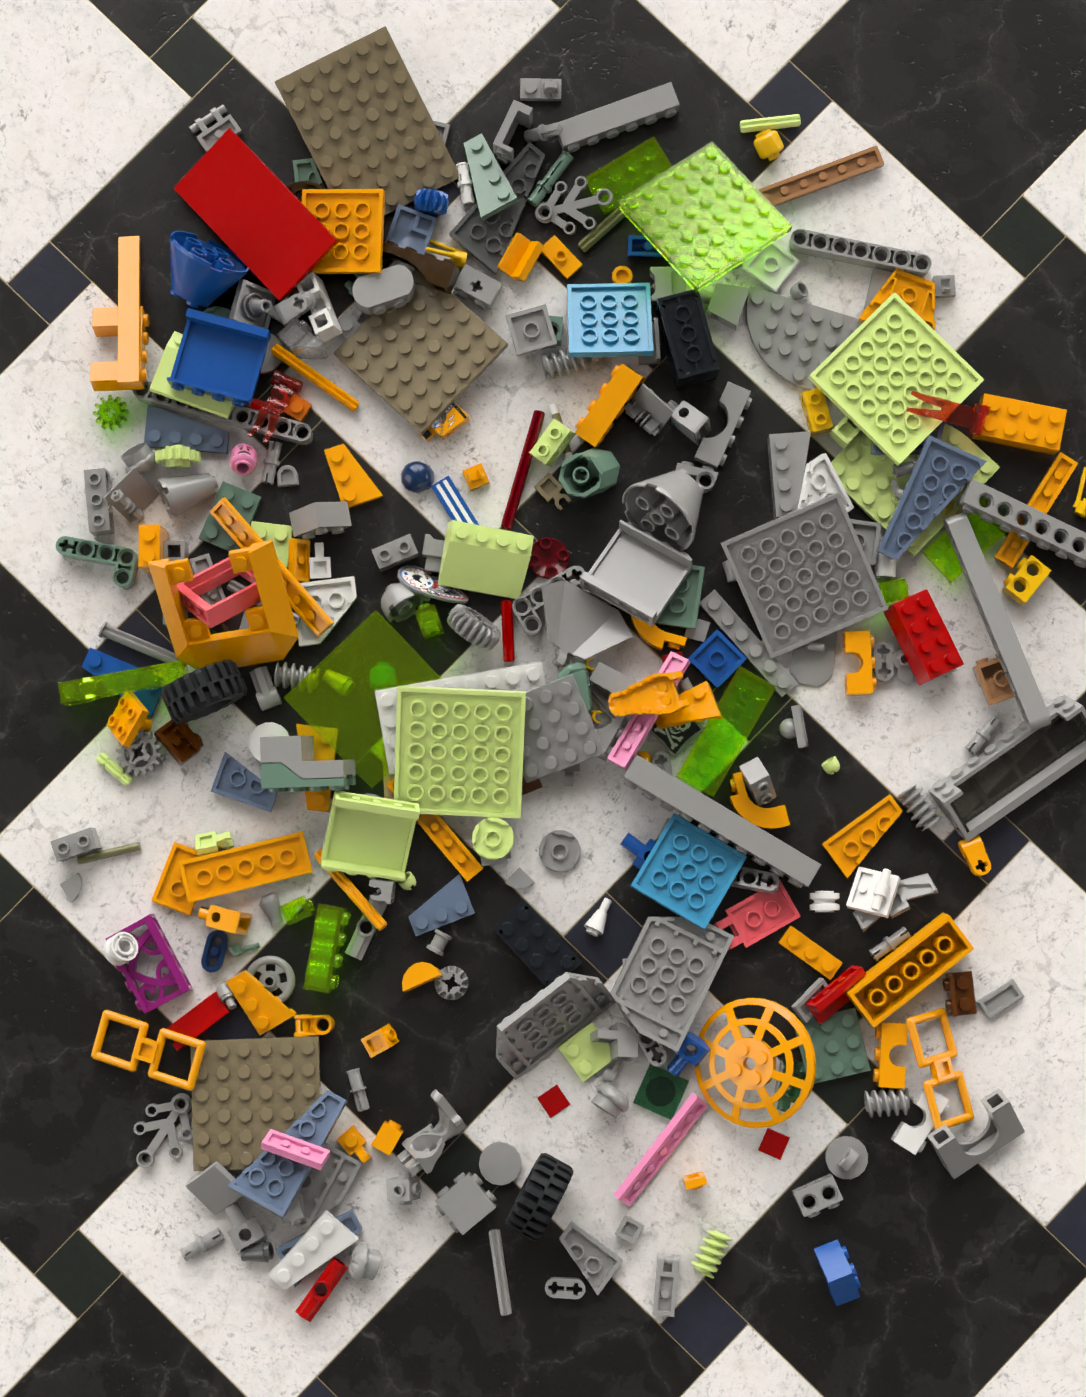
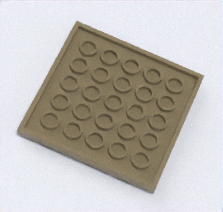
M414 269L411 273L415 284V294L412 300L403 307H393L387 309L382 314L370 315L334 352V355L423 435L509 345L452 293L448 294L432 289L424 276Z
M319 1036L202 1040L206 1043V1048L195 1088L192 1090L193 1171H203L216 1161L226 1170L246 1169L264 1151L261 1149V1142L270 1129L285 1133L297 1119L309 1110L321 1097ZM190 1046V1047H191V1066H192V1062H193V1059H194V1055H195L196 1048Z

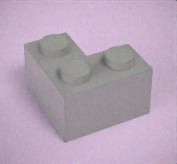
M314 502L289 513L293 536L302 537L303 540L313 539L315 534L322 535L328 533V531H331L332 534H340L344 532L345 528L352 526L347 502Z

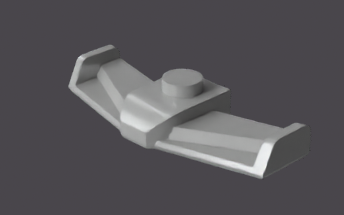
M928 873L900 880L890 911L891 918L911 909L907 900L939 893ZM857 910L853 912L863 933L881 917Z

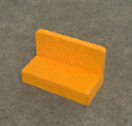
M516 233L497 268L515 281H525L544 245L539 241H530L521 233Z

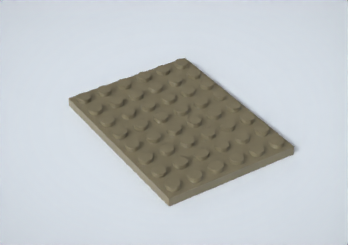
M386 26L274 81L328 189H384V216L396 211L398 204L406 206L414 202L417 190H438L458 180V170Z

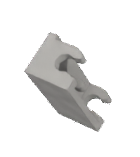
M379 878L370 879L369 886L373 888L378 887L377 893L370 895V898L386 901V904L393 903L396 882Z

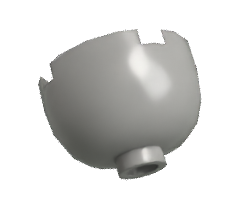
M392 583L387 586L382 595L381 609L389 622L392 623V620L401 622L417 612L415 608L418 604L422 606L424 598L421 594L409 590L401 583Z

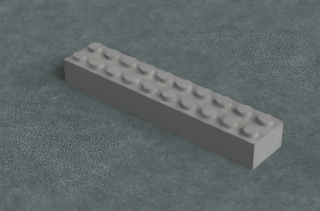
M638 755L634 757L622 776V779L625 780L623 784L633 790L639 788L643 791L642 795L651 801L657 799L661 802L660 806L670 812L674 809L680 813L678 816L684 820L696 822L698 824L696 827L706 833L711 831L716 834L715 838L725 844L731 843L734 845L733 849L744 855L748 853L753 856L751 860L758 865L765 866L766 864L771 867L770 872L779 877H788L787 882L797 888L802 886L809 887L821 866L820 863Z

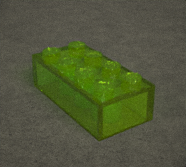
M318 904L303 989L330 993L333 992V989L337 988L339 976L336 975V970L341 967L343 955L339 953L340 948L345 946L346 934L343 933L344 925H348L350 913L347 912L346 907Z

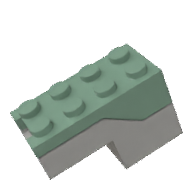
M314 736L260 737L262 788H269V792H287L288 788L289 792L309 791V787L310 791L329 790V786L330 790H348L349 785H356V777H354L356 776L355 759L315 761Z

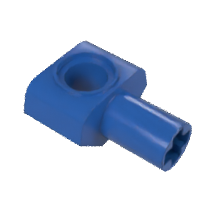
M629 832L620 843L621 846L636 856L632 864L638 869H641L645 862L644 854L647 851H651L656 844L650 838L645 845Z
M687 1032L679 1051H674L677 1055L668 1065L667 1069L671 1074L679 1077L689 1063L697 1067L711 1049L700 1037L694 1033ZM693 1045V1046H695L697 1049H696V1050H689V1049L687 1048V1046Z

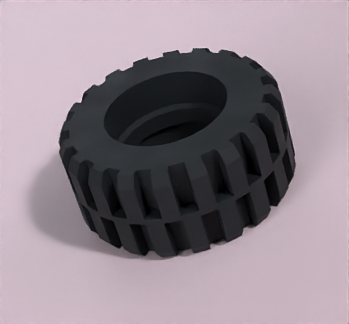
M223 660L177 678L162 689L161 696L172 721L176 724H182L205 717L237 702L246 695L247 687L237 664L232 660Z
M541 1153L510 1209L505 1221L506 1226L532 1241H538L570 1183L574 1172L572 1167L547 1153Z

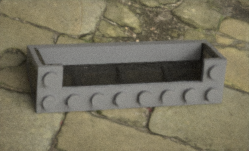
M1066 695L1057 697L1052 704L1046 707L1051 719L1050 725L1030 732L1023 721L1012 732L1004 734L999 741L987 746L982 753L971 757L962 767L954 769L949 776L934 783L933 787L928 790L930 795L962 838L967 842L1086 759V710L1083 705Z

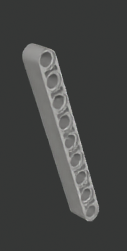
M144 381V387L148 388V392L145 395H139V390H132L137 399L143 403L300 445H308L313 440V432L309 425L299 421L234 406L228 419L207 411L200 412L198 408L188 404L179 406V401L168 397L166 400L160 401L159 394L149 391L152 383L149 381ZM241 414L248 415V419L245 422L238 421ZM267 419L268 424L266 427H258L260 420ZM283 424L288 425V430L285 433L278 432L279 426ZM301 430H307L308 436L302 439L298 437V433Z

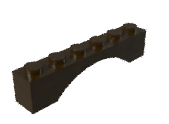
M392 241L383 242L382 259H392L408 264L424 276L432 289L448 294L452 293L460 272L455 262L449 259H444L443 261L436 259V256L430 253H425L424 255L417 253V250L411 247L404 249L398 247L399 245Z

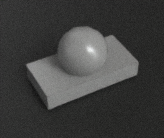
M800 705L791 706L793 719L787 718L781 722L779 726L780 734L787 739L796 737L798 748H806L809 745L802 707Z

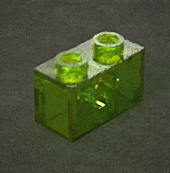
M425 603L418 606L419 610H416L415 614L424 639L443 634L444 630L435 604Z

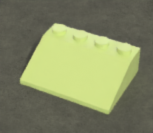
M174 331L165 347L149 391L228 419L235 406L232 404V401L224 400V402L213 400L210 395L204 394L201 397L192 394L191 390L184 389L183 391H178L171 388L172 385L168 383L167 377H171L183 334Z
M455 520L448 522L438 585L511 599L519 598L531 557L534 536Z

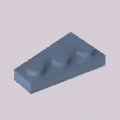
M227 752L224 753L211 792L272 812L278 792H269V788H262L261 779Z
M457 875L408 916L415 936L475 913L461 875Z

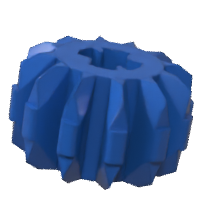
M432 189L417 190L414 198L415 210L427 215H444L447 213L449 206L448 194Z

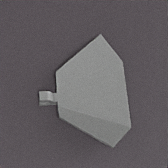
M562 580L541 586L548 640L554 644V647L559 649L552 661L554 665L558 667L563 666L567 654L585 660L633 637L619 610L568 581Z

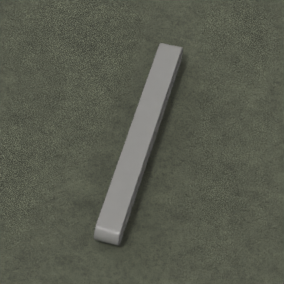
M965 512L944 519L945 530L1028 730L1031 732L1050 725L1049 713Z

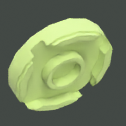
M490 817L476 825L472 832V843L480 856L496 860L503 858L510 852L514 844V834L506 821Z

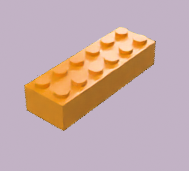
M942 912L896 950L869 969L865 976L844 993L865 1021L874 1028L973 951L974 947L950 915Z

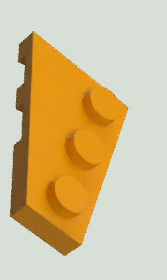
M344 444L324 450L341 502H347L348 508L383 497Z
M247 970L226 981L259 1035L264 1034L296 1014L292 1008L289 1009L284 1005L279 997L274 996L265 989V986Z

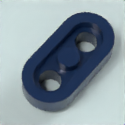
M215 930L207 936L201 959V965L207 972H217L223 966L229 943L228 936L223 931ZM216 937L222 939L220 945L215 944ZM212 957L217 961L214 966L209 962Z

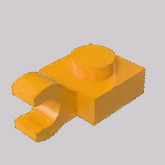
M354 1125L336 1139L349 1156L355 1152L363 1164L372 1158L363 1147L367 1142Z

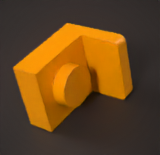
M390 1024L360 1039L370 1058L399 1042L396 1031Z

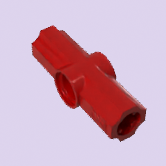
M333 1257L295 1312L303 1319L311 1322L349 1267L341 1260ZM317 1285H325L328 1289L327 1293H318Z

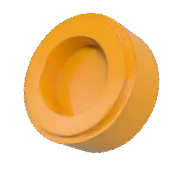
M619 266L614 269L612 273L613 283L632 282L633 274L628 267Z

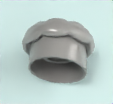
M144 442L123 453L121 459L127 466L125 468L126 473L135 468L142 475L153 468L156 464V450H151L147 443Z
M602 1083L597 1086L598 1093L591 1101L595 1106L614 1118H617L621 1111H628L629 1101L624 1093L609 1083Z
M360 1243L354 1248L349 1262V1273L354 1281L360 1282L362 1278L373 1280L376 1277L381 1258L379 1250L370 1249L367 1243Z

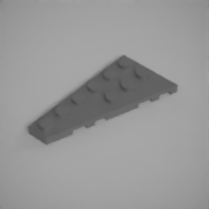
M531 142L524 147L503 171L519 201L484 221L480 217L476 202L449 233L453 240L495 275H497L499 270L497 266L509 246L526 205L527 198L531 193L545 159V154Z

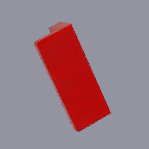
M850 966L806 1003L817 1023L822 1024L850 1001L844 992L866 975L862 967Z
M214 992L166 1029L197 1038L229 1014L231 1010L228 1009L227 1004L220 1001L217 992ZM174 1041L172 1044L177 1051L186 1046V1044Z

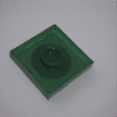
M650 1063L633 1103L671 1120L675 1115L689 1080L680 1076H674L669 1071L653 1066Z

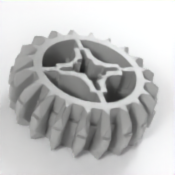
M457 604L447 617L448 625L460 637H463L478 648L491 650L499 642L501 632L497 626L470 607Z

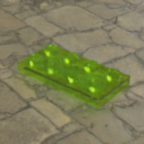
M653 136L585 178L588 181L587 188L592 196H596L597 192L603 188L612 192L614 199L609 206L598 204L604 215L673 175L675 169ZM604 195L602 197L603 202H606L609 199V195Z
M981 499L979 503L985 508L986 502ZM965 513L983 554L1007 533L1001 530L999 525L995 523H987L982 521L981 517L976 514ZM946 531L922 552L949 583L953 582L963 573Z

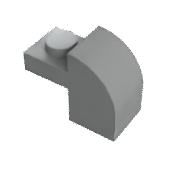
M617 1022L610 1027H598L597 1030L590 1033V1042L611 1043V1060L631 1062L638 1058V1041L631 1028L626 1024Z

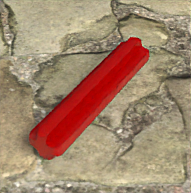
M504 600L501 601L504 662H514L512 601Z

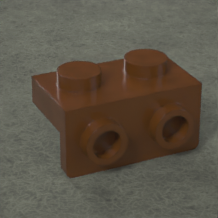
M171 719L154 733V736L180 766L198 754L204 745L201 737L189 728L188 722L176 724Z

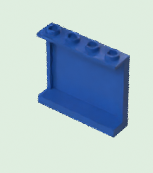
M188 308L185 315L187 322L171 377H167L168 383L172 385L171 388L178 391H183L184 389L191 390L192 394L201 397L204 394L210 395L213 400L224 402V400L232 401V404L238 407L251 406L271 338L270 331L265 328Z

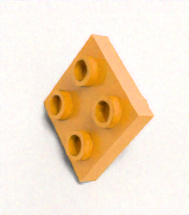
M126 690L120 698L115 711L109 717L107 727L122 746L130 748L140 729L145 732L151 729L152 720L147 718L149 711L133 692Z

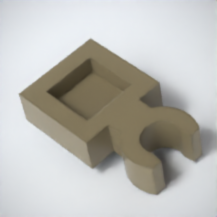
M550 473L534 486L535 490L548 503L553 499L555 507L560 511L563 509L559 505L560 500L564 499L567 503H570V498L566 494L560 493L563 490L562 485Z

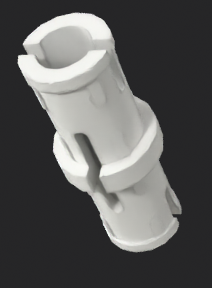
M468 162L456 164L459 181L457 186L461 192L462 205H474L473 182Z

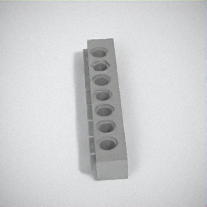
M974 479L965 484L957 506L961 507L963 512L971 515L976 514L984 522L995 523L1003 531H1012L1018 534L1020 539L1025 541L1031 540L1037 543L1039 548L1044 550L1050 549L1056 552V556L1063 559L1069 558L1074 561L1075 565L1086 568L1085 532ZM980 498L986 502L985 508L980 505ZM999 507L1004 510V517L998 513ZM1017 516L1023 519V525L1018 524ZM1036 525L1041 527V534L1037 533ZM1055 534L1059 535L1060 543L1055 541ZM1073 543L1079 546L1078 552L1074 550Z

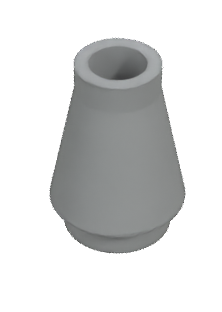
M275 893L259 898V906L270 921L271 926L283 922L279 898L276 897Z

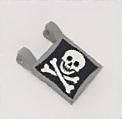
M694 721L681 726L659 729L655 722L650 732L676 757L705 728L700 722Z

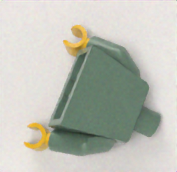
M589 658L584 662L567 665L558 673L557 678L553 681L573 674L593 723H601L602 721L595 719L596 713L602 712L593 710L589 672L593 671L595 667L590 668L588 662L594 659Z

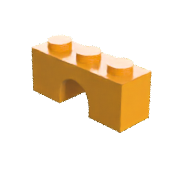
M870 630L845 631L842 633L843 655H855L861 664L858 672L844 675L845 696L871 695L877 686L876 677H872V669H875V657L871 656V648H874V636H870Z
M882 1021L879 1023V1026L875 1027V1039H878V1047L874 1049V1060H877V1069L873 1070V1082H876L878 1087L905 1089L906 1067L892 1064L889 1053L894 1046L907 1045V1024Z

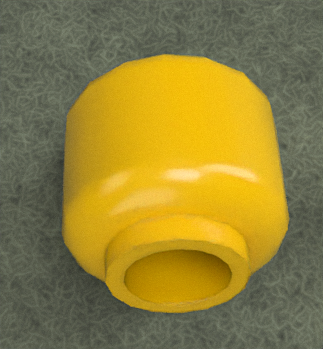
M769 128L755 135L756 139L753 144L761 159L768 158L769 161H772L781 156L779 152L783 150L784 145L777 131H771Z

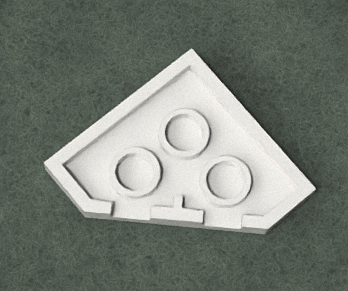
M826 453L819 455L806 464L798 509L839 492L845 509L849 512L854 506Z
M354 576L300 583L334 622L322 636L317 637L301 619L297 625L300 647L321 644L357 599Z

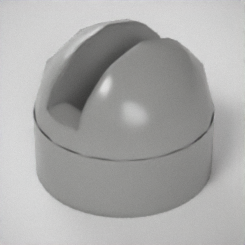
M798 281L791 287L790 295L792 298L800 300L808 295V289L803 282Z

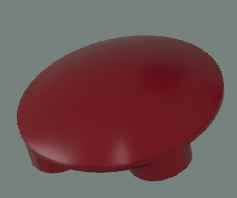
M543 537L533 543L529 567L535 575L544 579H551L566 570L569 563V552L562 542L554 538Z

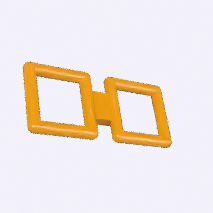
M939 1008L908 1018L906 1024L917 1065L919 1068L930 1066L933 1078L924 1081L923 1088L934 1129L937 1130L944 1124L951 1128L973 1120L974 1113L963 1072L960 1070L953 1071L951 1059L957 1057L958 1053L946 1010ZM939 1018L948 1051L924 1058L916 1025ZM956 1080L965 1114L941 1122L933 1088Z
M110 1010L103 1011L91 1053L93 1059L131 1072L137 1070L139 1060L150 1063L148 1071L150 1078L189 1091L195 1088L206 1048L204 1041L165 1028L160 1029L157 1041L146 1038L149 1027L148 1023ZM109 1020L139 1029L130 1062L101 1052ZM166 1038L196 1048L188 1081L157 1071Z

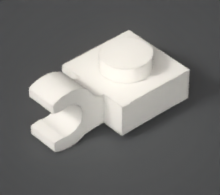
M323 542L315 543V557L309 558L310 579L331 578L330 557H324Z

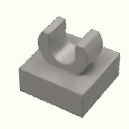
M955 275L933 276L935 298L956 296Z

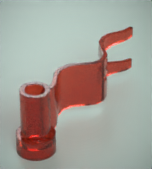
M278 369L275 370L271 379L273 388L266 403L260 407L256 422L247 435L252 437L262 427L267 414L271 412L268 429L263 439V442L266 444L275 431L281 413L287 409L293 393H300L303 387V381L287 376L285 372Z
M912 391V396L937 406L941 410L907 407V412L970 428L969 433L981 436L986 415L989 416L991 407L974 403V406L971 407Z

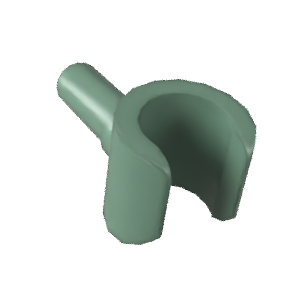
M258 942L241 948L239 943H236L229 947V951L232 956L237 957L249 950L260 948Z

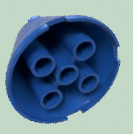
M174 231L170 235V293L187 300L186 304L194 308H197L198 305L208 307L247 274L249 268H245L246 265L240 258L226 247L210 239L207 243L196 239L198 235L190 232Z

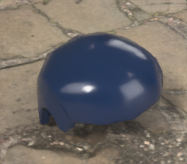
M420 461L408 463L401 472V483L405 489L413 493L429 490L434 482V471L429 465Z

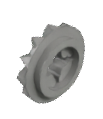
M447 966L440 970L443 976L435 979L437 993L446 1000H456L462 997L468 989L466 973L456 966ZM453 974H455V982L460 987L453 986L450 992H448V984L442 980H450Z

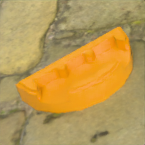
M415 963L407 969L403 976V992H408L443 975L437 967L430 963Z

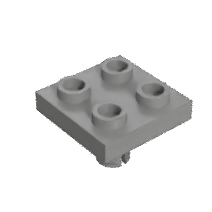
M240 279L229 319L268 329L271 320L269 312L272 306L275 305V296L266 288L245 279Z

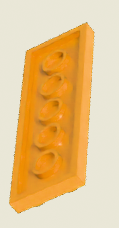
M303 831L178 862L188 903L313 872Z

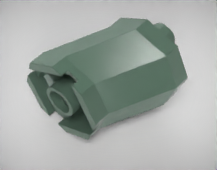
M592 448L582 453H575L562 462L559 482L568 495L588 498L595 494L603 493L616 485L620 464L612 452Z

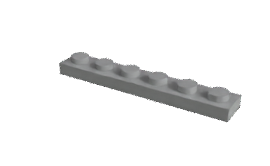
M715 589L700 601L701 608L781 698L798 684L775 657L770 658L764 644Z

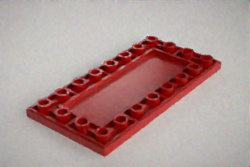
M230 128L174 187V190L281 302L339 242Z

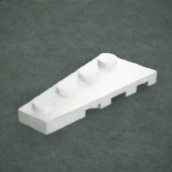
M325 1210L269 1273V1277L286 1290L356 1242L358 1237Z

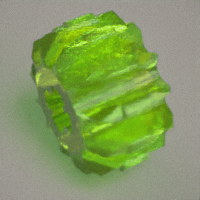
M108 395L107 401L103 397L100 398L102 404L96 403L95 407L99 410L93 412V415L98 417L95 420L96 423L102 424L101 427L104 430L109 426L110 430L114 431L115 425L121 429L122 424L120 422H128V419L124 417L129 414V410L125 409L127 406L126 402H121V398L118 396L113 399L112 395ZM113 409L115 414L112 413L113 416L110 417L107 413H111L109 410Z
M893 578L877 582L886 603L903 600L909 596L908 584L904 578Z

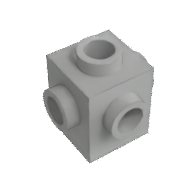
M399 1173L397 1177L387 1179V1201H399L400 1205H410L413 1200L420 1199L422 1190L420 1177H411V1173Z

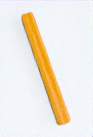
M275 344L271 353L351 411L354 412L360 404L358 400L281 345Z
M322 849L314 854V858L320 865ZM327 871L376 929L381 931L386 927L387 922L343 872Z

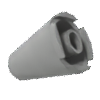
M209 473L157 479L163 504L170 508L166 511L171 519L178 517L216 493L215 488H218L216 478L210 476Z

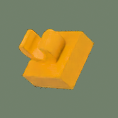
M482 463L462 471L470 491L490 483Z

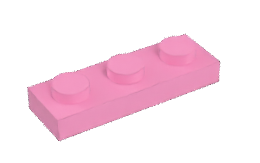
M270 1129L261 1142V1149L318 1170L322 1169L330 1155V1150L272 1129Z

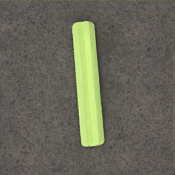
M799 114L742 120L740 121V131L747 133L764 131L769 128L772 130L798 127L801 124V118Z

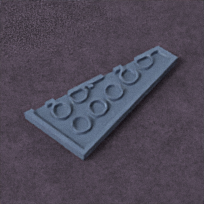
M929 435L876 552L897 560L987 461Z
M327 1090L283 1134L323 1148L348 1101ZM264 1150L259 1155V1158L242 1171V1174L228 1186L276 1214L285 1217L312 1167Z

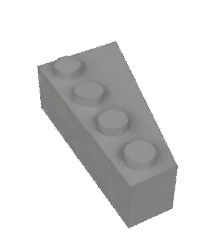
M811 431L769 434L767 438L774 520L798 509Z

